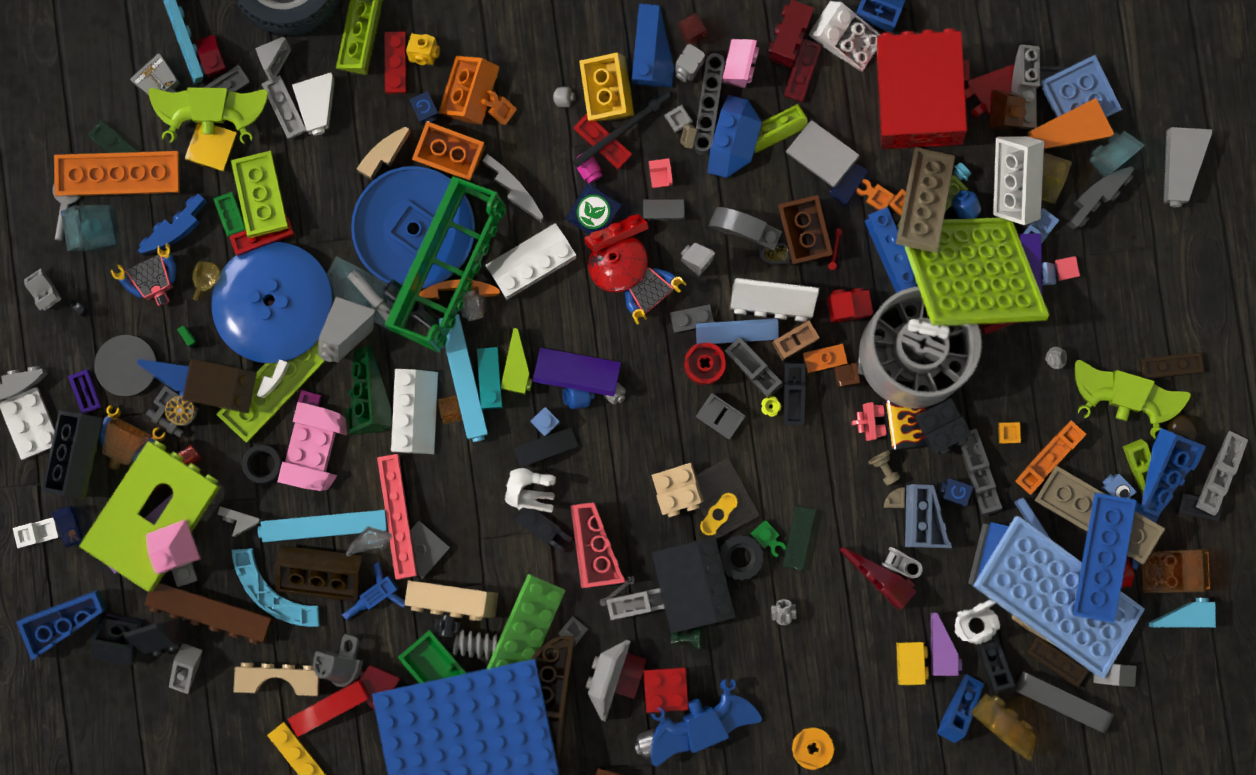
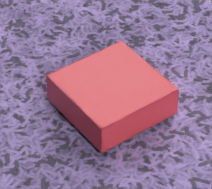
M1076 256L1054 261L1059 281L1080 276Z

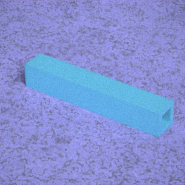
M457 314L455 317L456 323L447 335L448 339L445 348L467 439L478 442L485 440L484 436L488 435L483 410L481 409V402L459 314Z
M385 510L261 521V526H258V536L262 538V542L388 531Z

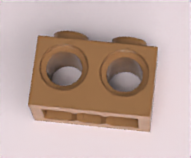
M807 321L774 340L772 344L783 361L817 341L819 336L811 322Z

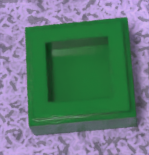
M181 326L177 329L188 347L193 348L197 345L198 342L188 327Z

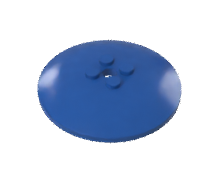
M401 167L380 175L362 192L353 211L351 222L352 239L360 260L378 279L385 283H389L394 279L403 286L451 181L449 177L425 167ZM464 195L453 222L475 232L473 211L466 195ZM412 223L417 224L420 228L419 232L414 235L408 232V226ZM449 228L436 259L459 269L471 251L474 238L454 228ZM434 264L422 289L441 283L450 278L454 273Z
M273 242L238 257H233L221 271L212 295L213 320L224 342L244 358L267 364L278 363L279 360L290 361L310 350L318 342L333 305L331 283L321 264L307 251L283 242ZM268 296H274V304L266 306L265 299Z

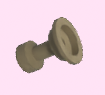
M890 450L878 454L868 462L875 467H881L886 476L883 479L886 485H890L900 478L898 472H892L887 463L890 460Z

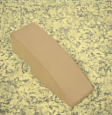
M404 127L378 143L357 167L358 172L373 180L383 163L390 167L411 133L409 128Z

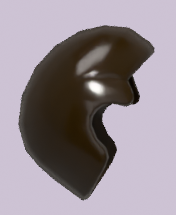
M1184 414L1172 418L1165 428L1192 441L1198 435L1197 423L1191 417Z

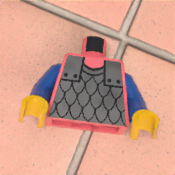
M166 243V251H162L158 245L157 252L159 255L126 270V274H124L121 265H117L121 270L120 273L115 274L112 269L111 273L115 279H119V282L128 292L138 298L144 297L146 300L154 297L160 307L170 302L165 292L173 288L172 283L176 279L177 266L170 253V245Z
M648 267L639 283L625 292L626 307L632 314L636 324H639V317H644L647 320L645 314L673 292V289L680 292L678 285L684 284L686 286L683 279L674 276L668 271Z

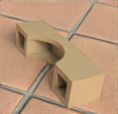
M241 663V666L235 667L234 692L256 693L267 679L278 677L288 681L293 686L296 695H320V678L316 676L313 666L303 665V669H295V665L283 664L282 668H274V664H262V667H253L254 663Z

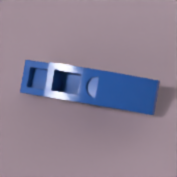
M199 194L191 196L186 202L187 207L182 212H177L172 220L174 222L172 224L164 220L154 226V232L149 238L145 237L141 241L138 251L145 256L157 252L158 245L161 250L166 249V243L172 246L183 239L200 223L195 216L207 201Z

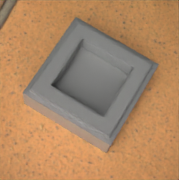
M683 105L665 115L666 120L675 133L682 130L685 123L691 124L693 122Z

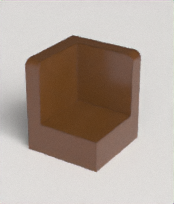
M857 363L834 367L837 388L860 383Z

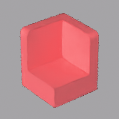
M669 158L649 161L652 188L672 186L673 180Z

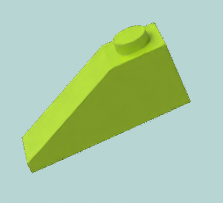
M513 328L501 390L526 395V390L530 391L533 379L529 378L530 374L519 331Z

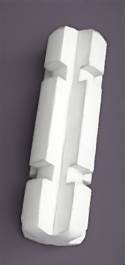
M911 319L908 324V330L912 332L919 331L921 334L930 336L938 335L939 338L944 339L949 335V327L932 326V323L924 321L920 323L919 320Z

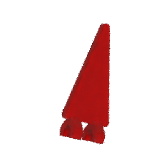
M1015 64L968 81L967 85L969 88L964 90L965 101L975 95L981 103L971 111L975 119L985 111L990 114L993 90L1011 92Z

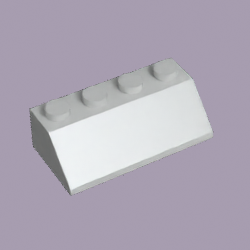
M1031 137L996 138L993 215L1022 225L1041 219L1044 141Z
M555 223L486 264V267L504 297L508 300L576 259V254Z
M395 369L391 451L393 453L434 454L438 372Z

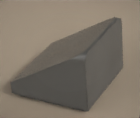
M572 616L557 636H575V646L588 631V628Z

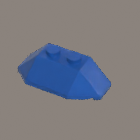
M728 95L721 109L711 145L708 174L728 178L751 163L762 122L747 99Z

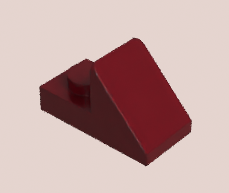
M629 653L626 654L615 693L635 698L647 659Z

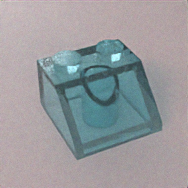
M1126 131L1120 135L1116 132L1108 139L1109 144L1103 147L1100 145L1092 152L1094 156L1090 161L1103 177H1106L1142 149L1144 144Z
M79 205L61 211L67 251H86L116 245L109 205Z

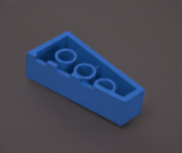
M99 589L17 621L31 660L106 609Z

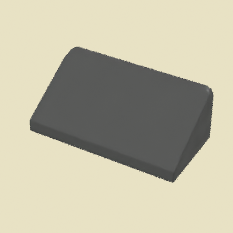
M643 200V219L684 220V200Z

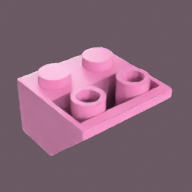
M732 39L722 83L745 88L747 83H751L755 68L751 67V63H756L759 47H755L756 40Z

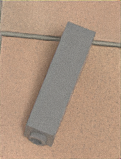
M1171 127L1167 130L1164 203H1170L1171 207H1182V204L1189 201L1212 135V130Z

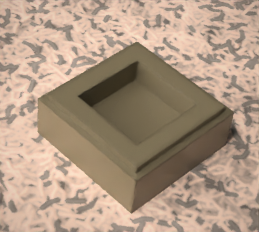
M684 124L680 140L683 146L691 149L697 132V128L692 124Z

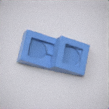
M1042 208L1041 219L1032 222L1023 234L1041 233L1042 244L1059 219Z

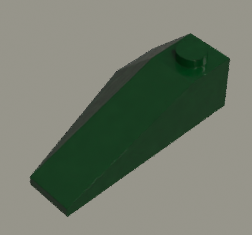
M366 345L354 351L351 373L354 383L353 388L349 389L348 395L352 396L350 408L346 410L347 435L376 433L392 427L391 406L371 346Z

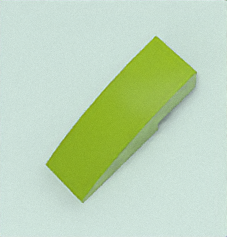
M1140 439L1123 446L1137 485L1143 495L1151 454L1147 443Z

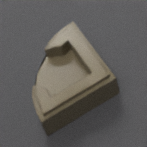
M898 488L892 491L886 497L883 508H905V488Z

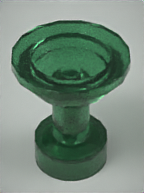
M702 627L694 630L692 634L671 633V645L678 646L679 642H689L693 648L700 652Z

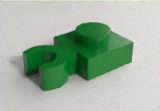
M766 520L750 533L763 549L769 545L771 554L775 557L779 556L775 552L776 546H781L783 550L786 549L784 543L775 540L779 534Z

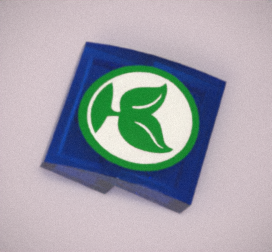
M587 183L565 220L591 235L595 231L609 227L622 205Z

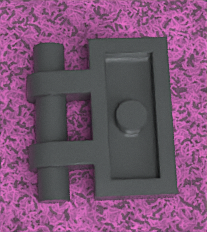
M164 386L153 402L160 408L157 412L150 408L146 415L152 419L153 423L156 425L159 423L167 429L168 433L171 435L175 434L180 438L184 431L179 428V425L173 424L163 417L168 401L179 396V394Z

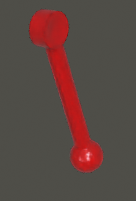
M840 228L835 230L836 239L833 255L828 265L830 270H835L837 267L835 263L839 239L843 234Z

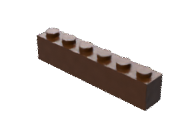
M161 582L158 583L153 592H148L144 604L150 606V611L160 614L161 611L169 612V617L175 619L181 617L188 618V623L197 626L203 623L209 625L208 629L220 632L221 629L229 631V636L240 638L241 635L247 637L248 642L257 645L260 642H266L273 621L272 617Z

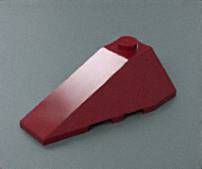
M844 547L839 549L896 609H902L916 593L913 589L915 584L908 577L904 579Z

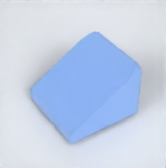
M1048 262L1042 263V285H1055V265Z

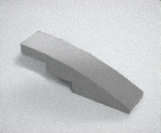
M487 154L483 159V164L498 173L495 181L510 191L507 196L508 200L542 222L544 217L522 184L504 166Z
M1231 431L1228 432L1207 477L1196 505L1197 508L1214 516L1218 513L1223 497L1228 492L1231 480L1238 470L1248 439Z
M659 588L606 600L611 620L664 609Z

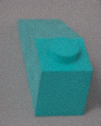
M498 347L477 349L481 409L503 408Z

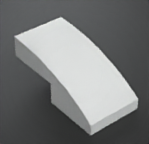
M279 360L273 378L264 376L257 396L261 398L268 396L281 382L290 364Z
M57 517L13 528L17 548L62 537Z

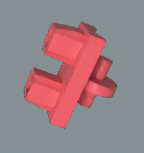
M873 402L863 404V412H857V420L852 421V425H858L859 433L865 432L866 441L876 440L878 437L886 435L885 424L875 425V417L884 416V406L873 405Z

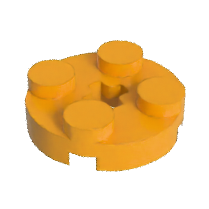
M811 727L801 730L795 736L792 743V752L799 765L806 769L815 770L822 768L830 762L834 753V747L831 738L825 731ZM816 743V747L819 748L818 752L809 754L807 746Z

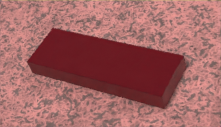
M802 39L783 97L803 103L822 44Z

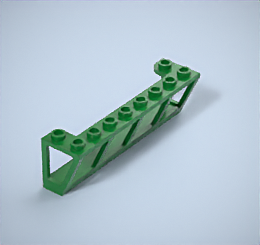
M452 176L387 318L385 326L390 331L438 353L441 348L445 347L449 330L453 329L456 323L455 317L458 311L463 308L464 297L472 288L473 277L480 270L482 257L487 254L489 242L497 233V224L505 215L506 205L497 192ZM466 193L488 203L486 211L489 218L481 235L453 222ZM449 228H454L478 240L465 271L436 259ZM434 264L461 276V280L448 308L419 295ZM417 301L445 314L440 326L434 324L427 337L404 328Z

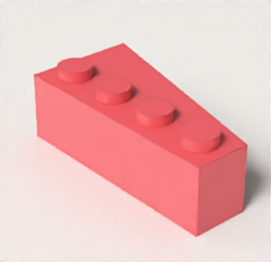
M586 503L571 506L581 588L624 583L625 580L620 572L618 562L611 549L595 504Z

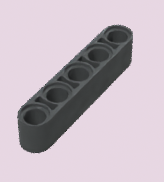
M717 53L707 57L696 125L697 132L694 140V149L701 155L707 154L710 151L715 130L724 69V59ZM712 60H717L720 63V67L714 69L709 63ZM709 80H714L718 86L716 88H709L706 83ZM705 100H712L715 106L713 108H706L703 102ZM707 119L711 122L712 126L703 128L700 122ZM704 139L708 142L709 146L700 148L697 142Z
M1025 672L1021 673L1015 686L1016 692L1106 734L1114 717L1113 714Z

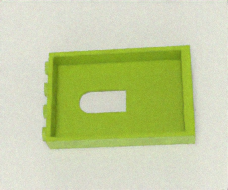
M157 440L155 443L150 441L146 443L79 546L147 592L154 591L165 573L156 574L148 554L146 534L183 520H187L192 533L221 486L216 484L218 482L217 479L209 474L205 477L199 473L201 470L199 467L192 463L187 465L182 462L184 459L182 456L175 452L170 454L165 450L166 446ZM166 483L172 487L173 497L156 524L153 525L138 515L154 488L158 484Z

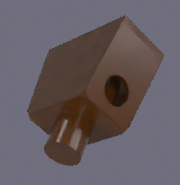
M993 90L989 128L1012 130L1022 127L1023 118L1026 115L1025 97L1010 91Z

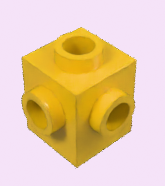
M411 34L406 52L410 62H416L420 65H433L435 58L439 56L440 47L437 45L435 37L431 35Z

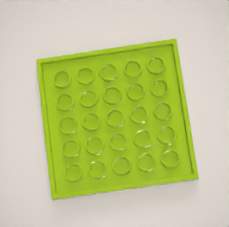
M1004 218L943 220L937 253L905 246L932 326L1045 321L1049 317L1013 221Z

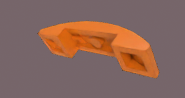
M450 280L432 285L421 291L419 295L428 300H438L439 291L456 290L460 280ZM472 280L473 285L471 289H479L481 297L501 296L498 288L484 282Z
M1069 421L1031 461L1015 482L1031 495L1055 466L1084 438L1086 433L1075 423Z

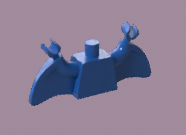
M724 679L720 684L724 693L721 695L720 703L713 709L709 706L702 708L700 700L694 699L688 702L691 713L682 716V722H673L669 717H665V713L661 708H657L661 711L659 718H656L651 713L653 719L661 721L655 730L651 743V762L654 766H658L678 752L690 750L692 753H695L728 739V733L742 725L759 723L762 721V718L751 703L740 696L730 694V690L735 688V681L733 679L730 680V687L728 688L726 686V679Z

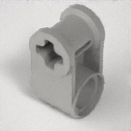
M889 547L890 552L881 566L910 579L921 575L922 565L920 562L895 548ZM910 563L918 567L915 575H910L907 572V566Z

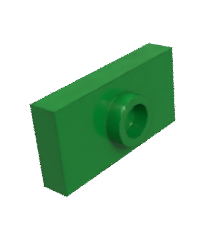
M229 192L213 198L227 237L245 231V223L234 193Z

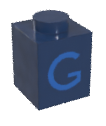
M428 91L409 99L421 125L426 124V121L434 123L437 121L436 118L440 117Z
M947 479L946 482H942L939 493L942 494L941 499L965 507L968 504L973 486L953 479Z

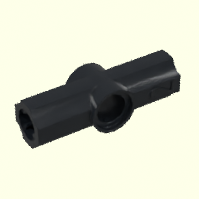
M392 279L384 287L382 294L395 303L402 285ZM419 301L415 303V307L410 313L412 318L429 331L434 324L439 323L441 318L428 306Z

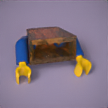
M109 405L106 409L108 416L104 418L101 424L102 429L99 433V438L103 446L102 453L110 457L108 467L113 470H119L121 464L129 465L131 462H135L148 441L155 443L156 440H163L165 432L161 437L155 436V433L159 430V427L153 430V437L149 438L151 434L118 418L121 414L119 407L114 414H111L113 406Z

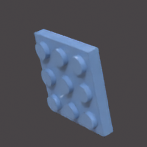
M1096 55L1040 82L1056 118L1095 98L1106 117L1122 110Z

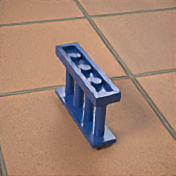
M888 207L869 214V219L864 222L895 293L916 287L917 281L905 246L896 244L898 230Z

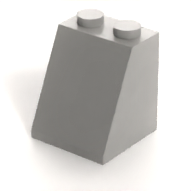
M336 297L318 339V356L325 361L338 363L373 331L375 310Z

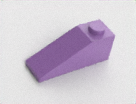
M930 613L931 675L958 676V671L962 670V660L958 659V653L938 613Z

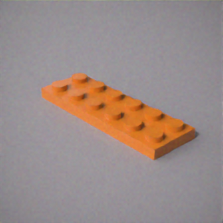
M179 152L54 155L55 196L180 193Z

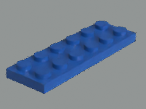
M1100 493L1094 494L1073 616L1115 624L1137 500Z

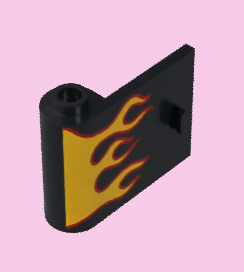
M887 400L882 402L888 450L927 445L914 416L930 407L914 409L902 407Z

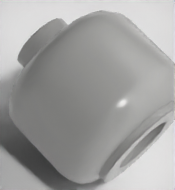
M559 87L554 91V103L558 107H570L572 101H575V94L572 93L569 87Z
M617 382L614 397L604 395V397L611 404L621 403L625 399L626 390Z

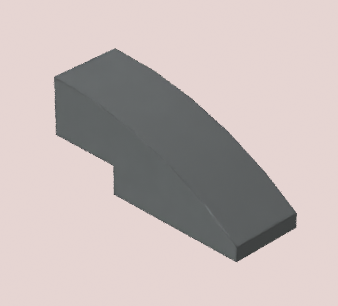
M740 337L725 350L726 354L766 398H770L783 387L782 381Z

